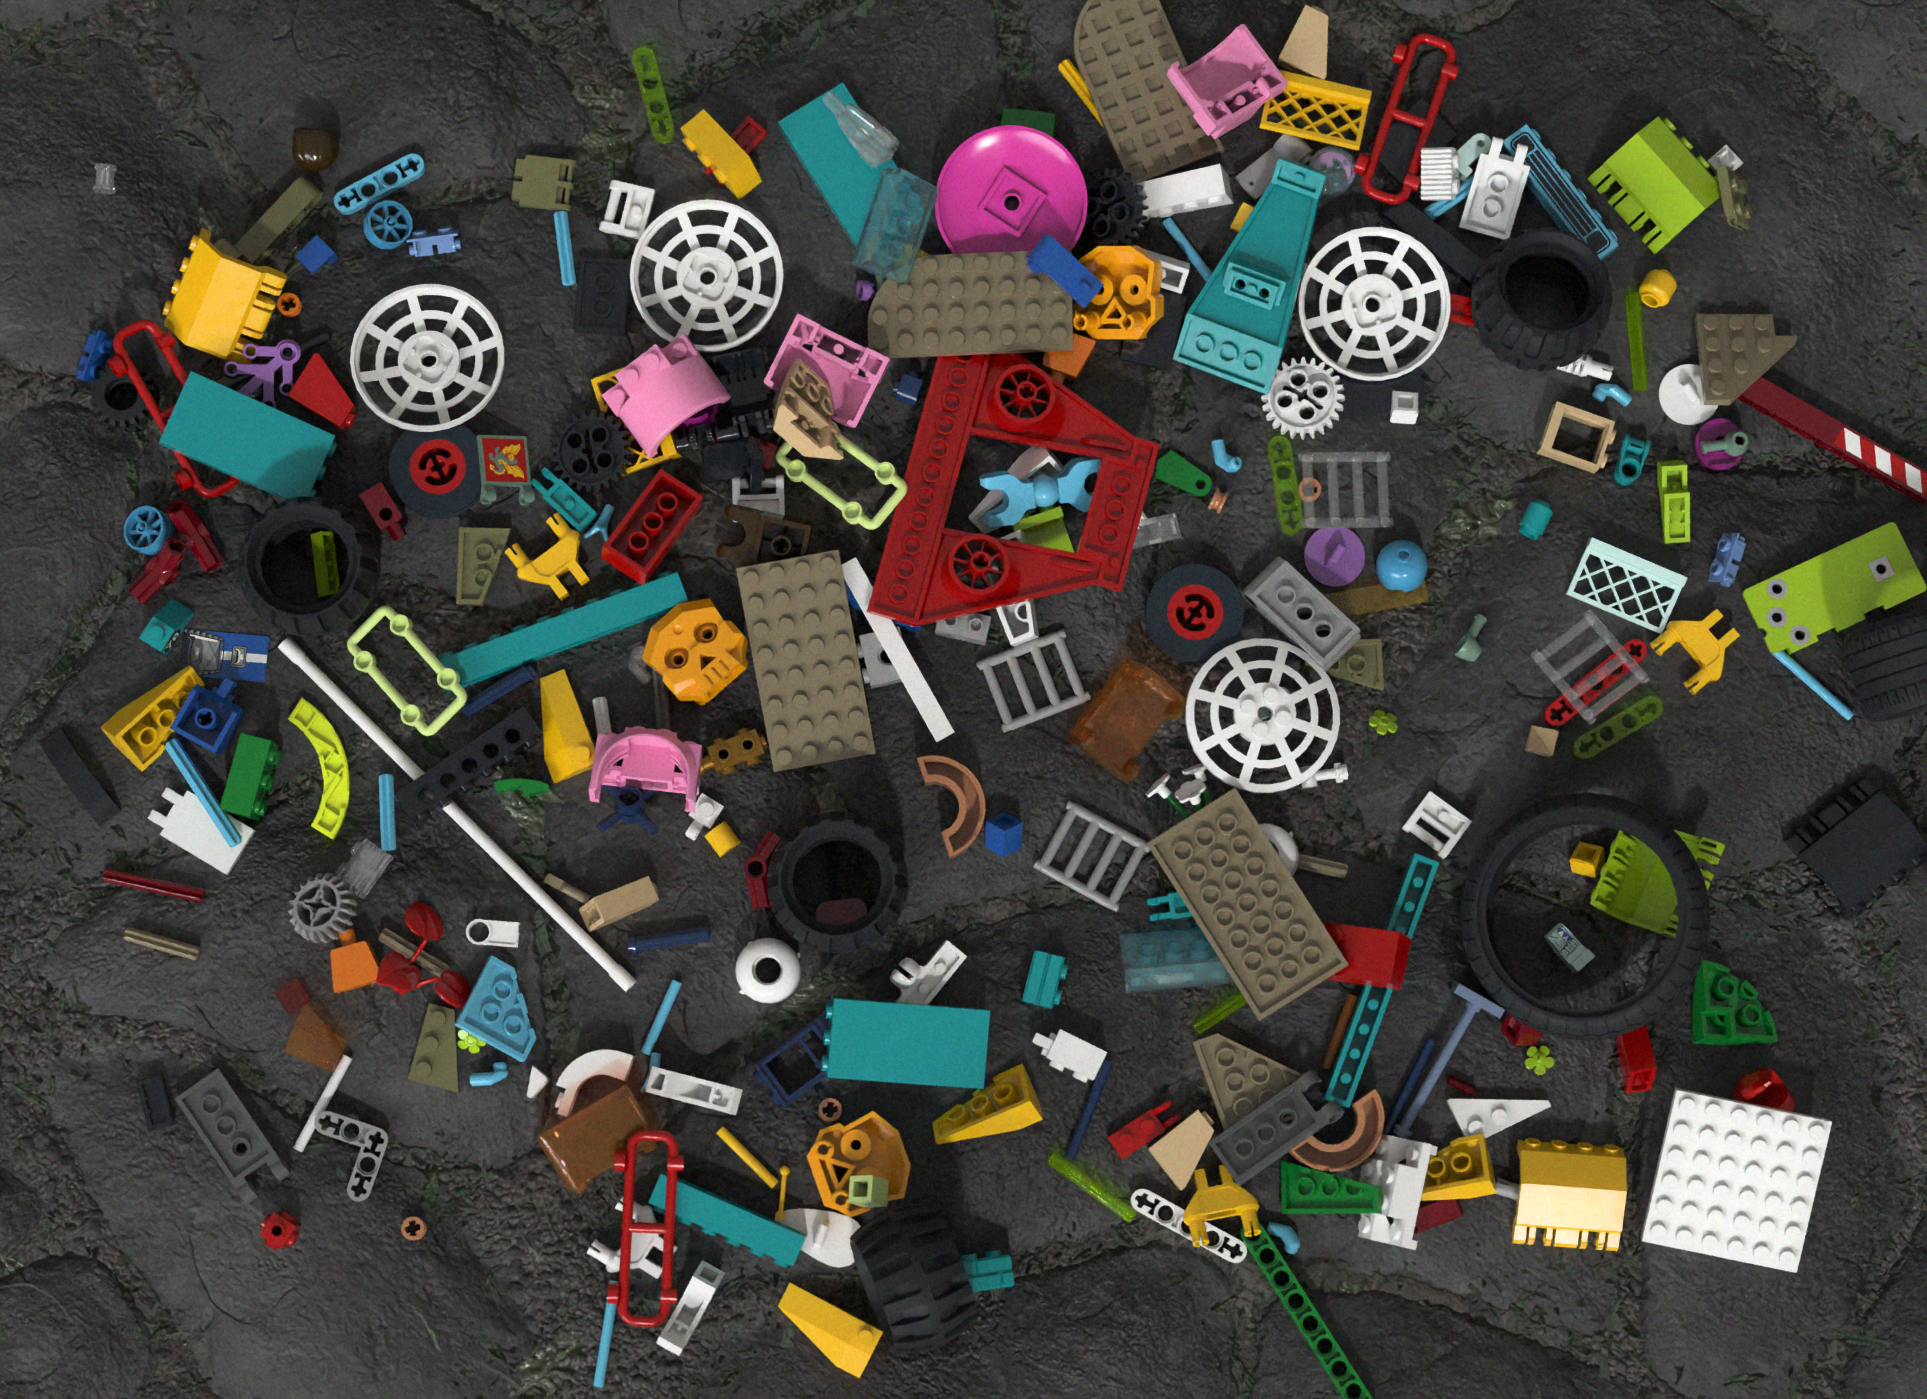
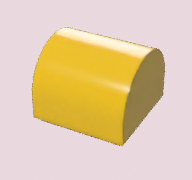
M726 821L705 835V838L720 858L741 843Z

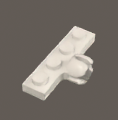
M945 940L923 966L911 958L903 959L898 965L907 971L909 975L905 977L898 970L894 969L890 976L891 982L901 991L900 997L895 1002L929 1004L967 956L948 940Z

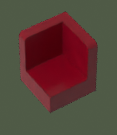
M1509 1014L1500 1027V1030L1514 1046L1536 1045L1543 1035L1542 1032L1526 1026Z

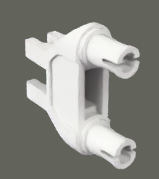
M634 1201V1222L657 1223L653 1208L650 1205H644L643 1207ZM618 1202L615 1209L623 1212V1204ZM632 1233L630 1269L641 1268L656 1279L660 1277L662 1267L647 1258L653 1246L663 1252L664 1238L660 1234ZM595 1239L592 1246L600 1250V1252L591 1247L587 1254L607 1265L608 1272H618L620 1269L621 1248L619 1251H613ZM674 1245V1253L678 1248L676 1245Z

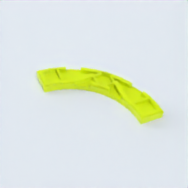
M301 698L288 720L301 729L315 747L324 778V790L320 807L311 826L334 840L342 826L349 804V764L345 749L333 726L316 707Z

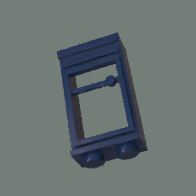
M826 1011L753 1065L756 1069L753 1075L761 1085L766 1083L772 1092L768 1095L777 1107L780 1104L784 1108L826 1077L825 1071H821V1073L788 1096L766 1066L768 1062L796 1041H799L816 1063V1068L821 1070V1061L817 1060L802 1037L813 1029L823 1042L824 1029H829L830 1020L825 1017Z

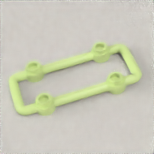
M832 421L833 426L839 431V437L835 438L836 443L875 471V476L880 483L884 485L893 484L897 487L896 491L874 518L869 519L864 515V509L859 503L845 501L811 476L802 461H791L786 455L793 446L785 440L776 452V460L779 465L786 469L787 476L793 482H804L839 508L845 520L850 524L859 523L869 530L878 528L907 493L908 487L906 482L897 475V471L891 463H880L840 434L839 427Z
M381 606L347 641V648L354 656V666L359 671L369 673L401 710L400 716L403 723L415 726L425 736L434 735L467 701V693L459 684L460 675L451 668H445L413 632V623L410 618L398 614L390 606ZM384 616H387L390 620V630L398 636H404L438 674L437 682L439 686L452 690L457 696L429 726L423 721L424 713L422 709L412 704L409 705L376 667L377 660L375 655L368 651H362L357 645Z

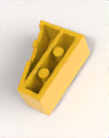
M704 109L680 128L685 136L682 141L691 152L695 150L699 154L698 158L704 166L710 167L715 177L722 184L724 183L738 200L762 182L750 157Z

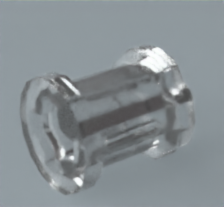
M104 163L95 164L96 184L93 185V191L101 194L116 193L114 174L117 172V166Z

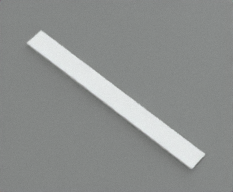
M855 557L842 564L843 578L935 741L938 742L953 734V728L892 620L866 612L873 587L857 558Z

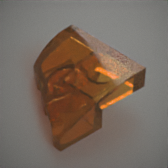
M305 1003L293 1027L284 1052L333 1071L341 1059L346 1043L331 1031L329 1024L325 1020L322 1021L312 1010L311 1004Z

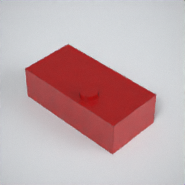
M660 469L602 546L601 558L644 586L701 509L703 496Z
M1322 922L1349 964L1326 980L1396 990L1402 989L1411 943L1409 937L1396 931Z

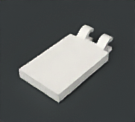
M1493 137L1489 153H1480L1459 227L1505 240L1510 237L1530 170L1529 165L1523 164L1528 146L1518 143L1514 157L1500 154L1504 140Z
M166 787L161 796L174 803L167 816L152 810L147 819L164 828L160 833L161 836L229 875L255 830L227 814L242 837V842L239 845L229 847L195 794L187 790L185 795L181 796Z

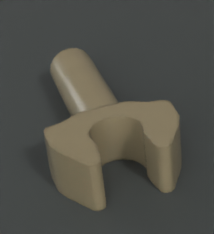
M550 873L547 874L544 880L546 884L583 904L589 902L591 898L589 894Z

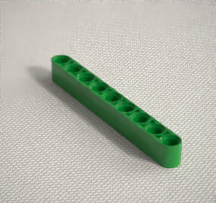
M1259 1224L1261 1233L1258 1235V1238L1250 1241L1244 1235V1227L1242 1225L1239 1230L1242 1242L1247 1247L1343 1399H1373L1263 1226ZM1265 1248H1269L1273 1252V1258L1268 1263H1263L1260 1260V1252ZM1278 1271H1285L1287 1274V1281L1283 1285H1277L1274 1281V1275ZM1293 1293H1298L1302 1298L1301 1304L1296 1308H1292L1288 1303L1289 1296ZM1307 1316H1313L1316 1320V1325L1312 1330H1305L1303 1327V1320ZM1323 1338H1327L1330 1341V1349L1325 1353L1319 1352L1317 1348L1318 1341ZM1336 1361H1342L1345 1365V1370L1340 1375H1334L1332 1372V1365ZM1356 1383L1359 1387V1393L1356 1397L1349 1398L1346 1394L1347 1386Z

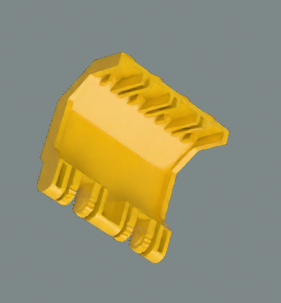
M201 228L199 235H193L188 248L192 250L190 257H184L179 271L183 272L181 279L176 278L172 286L171 293L174 294L172 301L167 300L163 308L162 314L166 316L164 326L187 346L224 360L230 359L241 364H251L253 359H248L244 356L243 347L247 343L254 342L242 338L240 335L242 333L256 339L262 338L276 302L264 295L258 294V292L261 290L275 296H280L287 280V275L268 266H254L223 254L209 242L212 231ZM249 346L246 348L248 355L255 354L256 349Z
M1527 1138L1525 1141L1518 1140L1517 1153L1520 1159V1185L1517 1210L1513 1219L1512 1243L1525 1244L1526 1238L1527 1244L1533 1245L1537 1227L1544 1228V1246H1551L1552 1242L1554 1247L1577 1248L1579 1244V1248L1585 1249L1588 1244V1232L1590 1231L1597 1232L1595 1238L1596 1250H1603L1605 1241V1250L1618 1251L1627 1195L1626 1157L1623 1149L1613 1144L1593 1146L1587 1142L1567 1144L1561 1140H1553L1551 1143L1541 1142L1535 1138Z

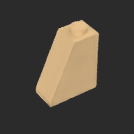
M1305 5L1276 65L1292 73L1325 80L1327 76L1328 15L1324 14L1325 12L1321 8Z
M649 876L594 897L579 908V912L590 933L651 906L659 900L658 889L655 883L651 882Z
M1195 1110L1147 1148L1179 1190H1183L1186 1187L1214 1132V1129L1211 1127L1214 1122L1205 1111L1200 1113L1199 1110Z

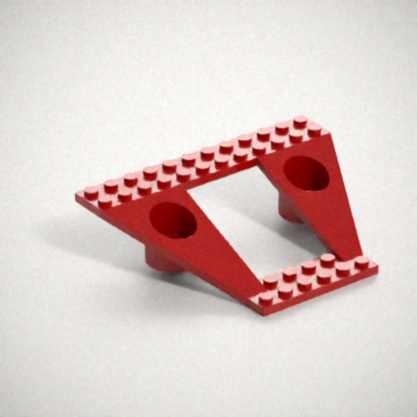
M1019 353L937 356L903 478L908 487L907 493L895 507L866 612L917 627L1092 585L1120 592L1123 587L1160 444L1135 437ZM1009 383H1012L1014 387L1012 391L1001 388ZM1037 392H1041L1044 401L1035 398ZM1000 394L1009 396L1010 402L1003 405ZM1033 404L1044 407V411L1039 416L1035 414L1032 408ZM1012 406L1016 409V416L1010 414L1007 408ZM1021 411H1028L1031 418H1019ZM969 434L1101 459L1076 553L995 538L987 534L944 528ZM971 550H979V552L972 554ZM962 551H965L968 556L966 560L954 557ZM991 561H996L999 570L989 568ZM953 564L963 565L964 572L956 576ZM988 573L998 576L996 584L992 587L986 578ZM966 575L967 578L971 579L970 587L963 584L959 578ZM982 580L986 588L974 589L975 581Z

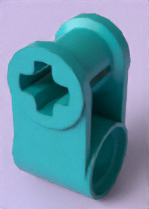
M1625 433L1614 470V478L1617 483L1627 486L1639 477L1650 448V440L1644 442L1632 438L1630 434ZM1622 467L1631 468L1633 476H1626L1622 471Z

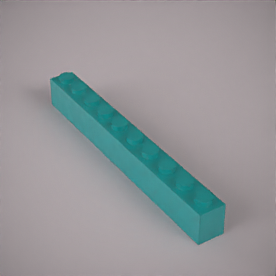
M667 571L659 574L657 580L647 581L644 586L637 582L633 584L634 588L624 591L622 588L609 593L610 597L602 600L599 597L590 599L581 608L575 609V606L561 610V615L551 618L550 615L541 617L536 620L537 624L527 627L526 624L519 625L511 629L512 633L505 636L502 633L495 634L487 638L488 642L480 645L477 642L470 643L463 647L464 651L456 654L453 651H449L438 657L445 668H451L458 672L460 675L459 684L464 688L521 667L523 663L535 662L668 613L677 604L689 601L678 572L672 573V571ZM444 689L447 694L453 692L452 690Z
M1416 853L1411 855L1384 930L1401 932L1412 939L1440 862ZM1363 985L1321 1099L1329 1102L1336 1100L1340 1106L1344 1108L1350 1107L1393 989Z

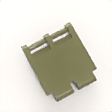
M526 155L525 159H516L514 177L522 179V182L513 181L511 199L513 201H520V207L570 212V190L574 187L572 175L577 161ZM566 167H568L567 181L565 182ZM565 189L564 204H562L563 190Z
M1721 165L1717 169L1727 223L1741 231L1744 230L1743 228L1748 230L1749 221L1752 218V209L1746 201L1745 194L1748 193L1747 182L1742 178L1741 174Z

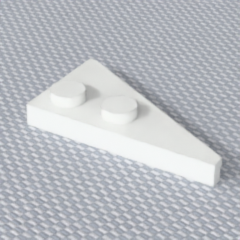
M1446 1100L1463 1137L1483 1133L1485 1138L1551 1107L1549 1100Z

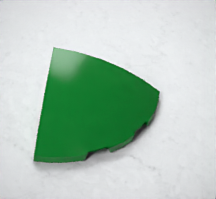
M1702 960L1696 974L1693 995V1044L1744 1045L1777 1042L1778 1038L1770 1011L1764 1010L1757 999L1759 993L1747 980H1739L1729 972L1730 968L1712 961Z

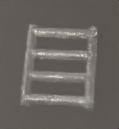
M1389 452L1298 453V460L1302 462L1305 519L1301 521L1302 528L1393 527V518L1389 516L1387 461H1390ZM1327 462L1329 518H1315L1312 463ZM1337 462H1352L1354 518H1340ZM1362 462H1377L1379 517L1365 518Z
M1587 610L1583 615L1585 618L1540 652L1535 650L1530 656L1578 713L1591 725L1596 721V716L1640 682L1645 684L1650 678L1591 610ZM1592 626L1601 637L1555 670L1547 661V658L1588 627ZM1608 645L1617 656L1572 689L1563 678ZM1622 664H1625L1634 675L1588 708L1579 697Z

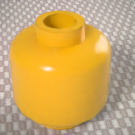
M1665 269L1651 270L1642 281L1639 293L1642 301L1647 306L1657 308L1669 303L1676 291L1677 284L1669 271Z

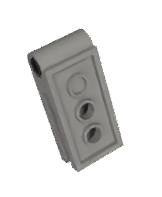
M1279 556L1241 592L1243 597L1293 645L1309 654L1310 658L1324 672L1330 669L1361 638L1359 634L1360 629L1295 568ZM1302 614L1311 615L1307 620L1299 618ZM1321 631H1328L1330 633L1327 637H1319L1317 635Z

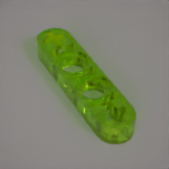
M640 47L632 55L637 80L652 135L658 143L666 144L671 142L675 136L673 121L655 55L650 48ZM642 54L650 58L647 60L649 71L646 72L642 62H637L641 59L640 55ZM646 78H655L658 82L657 86L651 90L646 89L643 86ZM660 101L664 104V109L660 113H653L650 111L651 103ZM662 118L665 128L670 129L667 131V136L662 137L661 133H656L660 131L658 120Z
M1276 436L1270 440L1267 446L1279 526L1283 533L1295 535L1303 526V515L1290 441L1286 437ZM1276 442H1280L1281 446L1286 447L1282 451V458H1288L1289 461L1274 463V460L1279 459L1278 451L1272 449L1275 447ZM1278 467H1287L1290 470V477L1286 480L1279 479L1276 475ZM1285 491L1291 492L1294 495V502L1290 505L1283 504L1280 500L1281 493ZM1296 508L1297 511H1292L1293 521H1298V524L1295 525L1294 529H1290V526H1285L1284 523L1288 521V512L1283 514L1282 510Z
M1648 696L1577 738L1573 743V753L1580 759L1593 757L1658 718L1663 711L1662 701L1655 696ZM1647 701L1649 704L1654 703L1656 705L1654 715L1652 712H1648L1640 717L1638 712L1647 707ZM1625 714H1630L1635 718L1636 722L1633 728H1626L1622 724V717ZM1608 727L1612 729L1614 737L1611 741H1604L1601 738L1600 731L1602 728ZM1593 733L1596 742L1601 745V748H1598V745L1595 744L1588 749L1589 754L1586 751L1580 752L1579 748L1582 746L1580 741H1583L1585 744L1594 739L1591 736Z

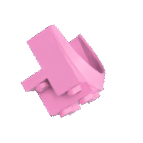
M642 726L625 727V732L620 734H598L589 785L590 801L599 802L602 785L618 787L635 786L638 789L686 794L685 812H694L696 797L700 791L702 745L692 741L682 742L678 739L676 732L668 729H647ZM623 759L622 766H617L615 764L619 760ZM677 766L680 768L682 772H676Z

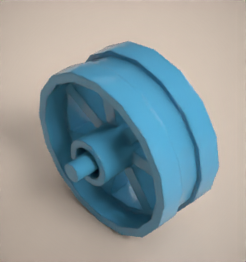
M385 200L379 202L365 216L363 221L364 233L374 246L381 249H394L399 247L410 236L412 231L411 215L402 204L396 201ZM382 208L384 219L375 214L374 211ZM388 208L397 213L394 216H389ZM399 216L402 217L405 225L397 224V218ZM370 219H374L375 221L379 222L380 225L371 227ZM394 229L405 230L402 239ZM380 231L383 234L382 238L380 239L374 232ZM388 233L392 235L396 242H386Z
M147 505L132 511L124 525L126 543L132 549L147 555L158 554L165 540L173 537L174 524L165 512ZM157 513L160 519L154 522L155 514ZM148 541V546L143 547L145 542Z

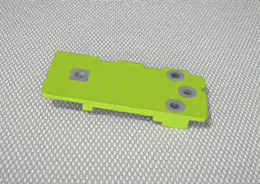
M1890 522L1743 591L1742 596L1758 629L1761 628L1766 631V636L1763 639L1769 651L1775 654L1785 649L1786 653L1790 655L1819 641L1817 635L1833 628L1837 632L1865 620V613L1880 606L1884 610L1923 593L1926 591L1927 586L1897 525ZM1877 565L1885 567L1884 574H1879L1876 571ZM1773 586L1778 589V594L1772 591ZM1774 613L1780 614V622H1774L1772 620V615ZM1795 633L1801 635V640L1796 639Z

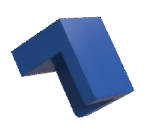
M318 235L295 255L296 259L312 274L316 273L326 262L332 265L339 259L335 252Z
M1005 811L986 820L985 847L1001 857L1019 850L1022 844L1023 822Z

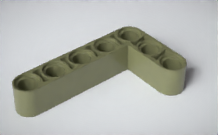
M300 176L235 246L226 238H221L214 246L223 254L254 266H260L322 198L323 192L305 176Z

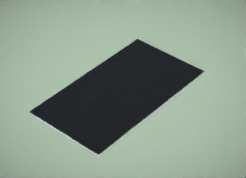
M1417 356L1395 359L1397 367L1401 368L1416 359ZM1384 361L1347 367L1350 370L1362 373L1388 372ZM1419 366L1409 373L1383 381L1355 379L1335 370L1332 377L1339 375L1340 381L1336 385H1343L1344 391L1338 393L1345 396V401L1338 402L1344 408L1343 411H1336L1339 415V420L1391 411L1392 391L1418 393V407L1426 405Z

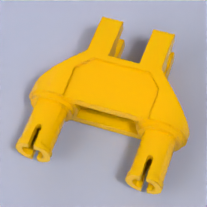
M557 512L553 516L559 523L558 525L551 517L546 521L559 538L557 544L531 561L518 543L512 545L517 555L510 548L505 551V554L518 569L517 576L519 579L550 585L559 599L563 601L570 595L558 580L561 576L570 570L581 586L589 582L590 579L578 564L580 533L578 530H572L561 514Z
M1718 609L1712 611L1702 621H1670L1666 626V631L1653 642H1650L1652 649L1662 643V646L1655 651L1659 656L1674 643L1678 642L1697 662L1700 670L1683 683L1686 689L1696 683L1689 690L1692 695L1697 694L1710 681L1716 682L1720 679L1725 648L1740 636L1732 628L1717 640L1708 630L1724 617Z
M1224 1164L1219 1165L1222 1185L1208 1187L1204 1168L1194 1170L1197 1191L1183 1215L1184 1223L1190 1228L1194 1247H1200L1199 1236L1201 1237L1202 1246L1209 1244L1205 1222L1240 1215L1246 1237H1252L1251 1226L1254 1236L1261 1233L1256 1214L1259 1209L1258 1201L1248 1191L1233 1182V1178Z

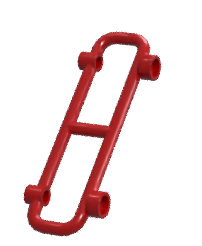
M1420 33L1412 37L1408 45L1401 42L1397 43L1391 61L1399 63L1401 66L1370 156L1360 152L1353 172L1363 175V190L1373 199L1388 204H1400L1409 197L1411 190L1417 191L1421 176H1418L1417 173L1421 164V148H1426L1449 79L1455 80L1459 65L1455 64L1457 54L1455 47L1444 38L1429 33ZM1421 43L1439 47L1446 52V59L1426 118L1397 109L1417 47ZM1393 118L1422 128L1401 191L1398 194H1390L1372 185V178Z
M141 319L123 327L116 333L113 339L116 355L107 361L117 378L126 373L129 375L163 434L168 423L167 420L170 418L176 404L163 411L160 410L124 348V340L140 330H149L182 387H184L188 375L172 349V346L176 345L172 334L169 331L163 333L161 328L151 320ZM173 451L182 469L173 473V476L182 491L193 487L198 494L214 498L231 490L240 481L230 476V478L212 488L206 487L189 458Z
M639 1130L628 1139L626 1150L615 1149L614 1171H625L619 1283L608 1282L607 1304H618V1313L621 1319L633 1326L652 1327L662 1324L669 1316L671 1304H676L677 1288L672 1287L677 1176L678 1171H683L684 1155H679L676 1138L663 1130ZM642 1140L664 1141L668 1145L664 1223L633 1222L637 1144ZM632 1233L664 1234L660 1310L655 1316L632 1315L628 1309Z

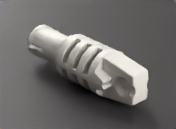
M1584 354L1577 361L1565 367L1558 366L1556 369L1579 375L1580 377L1590 375L1608 382L1612 375L1613 366L1594 361L1590 355Z

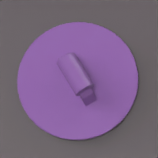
M1326 526L1317 530L1307 541L1304 550V561L1308 572L1316 581L1327 586L1338 587L1346 585L1358 577L1365 563V551L1361 540L1351 530L1342 526Z

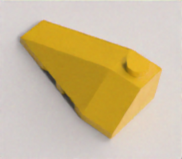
M189 665L120 709L100 728L111 742L143 772L165 750V742L172 732L175 733V731L169 728L196 684L204 687L205 684Z
M565 669L540 678L544 760L554 784L592 769L596 748Z
M1020 1064L999 1073L992 1078L993 1083L982 1091L977 1089L973 1092L974 1097L963 1105L957 1104L932 1122L936 1143L944 1144L1020 1130L1043 1120L1038 1097L1024 1065Z
M1483 1133L1457 1138L1450 1142L1451 1145L1438 1151L1436 1156L1430 1155L1420 1201L1468 1199L1497 1193L1494 1170Z
M789 1283L778 1307L835 1366L860 1378L883 1333L882 1330L826 1300Z

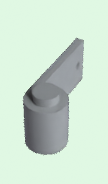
M1283 134L1270 150L1237 175L1235 179L1256 201L1263 195L1271 183L1280 156L1307 165L1313 159L1311 156L1313 150L1303 138Z

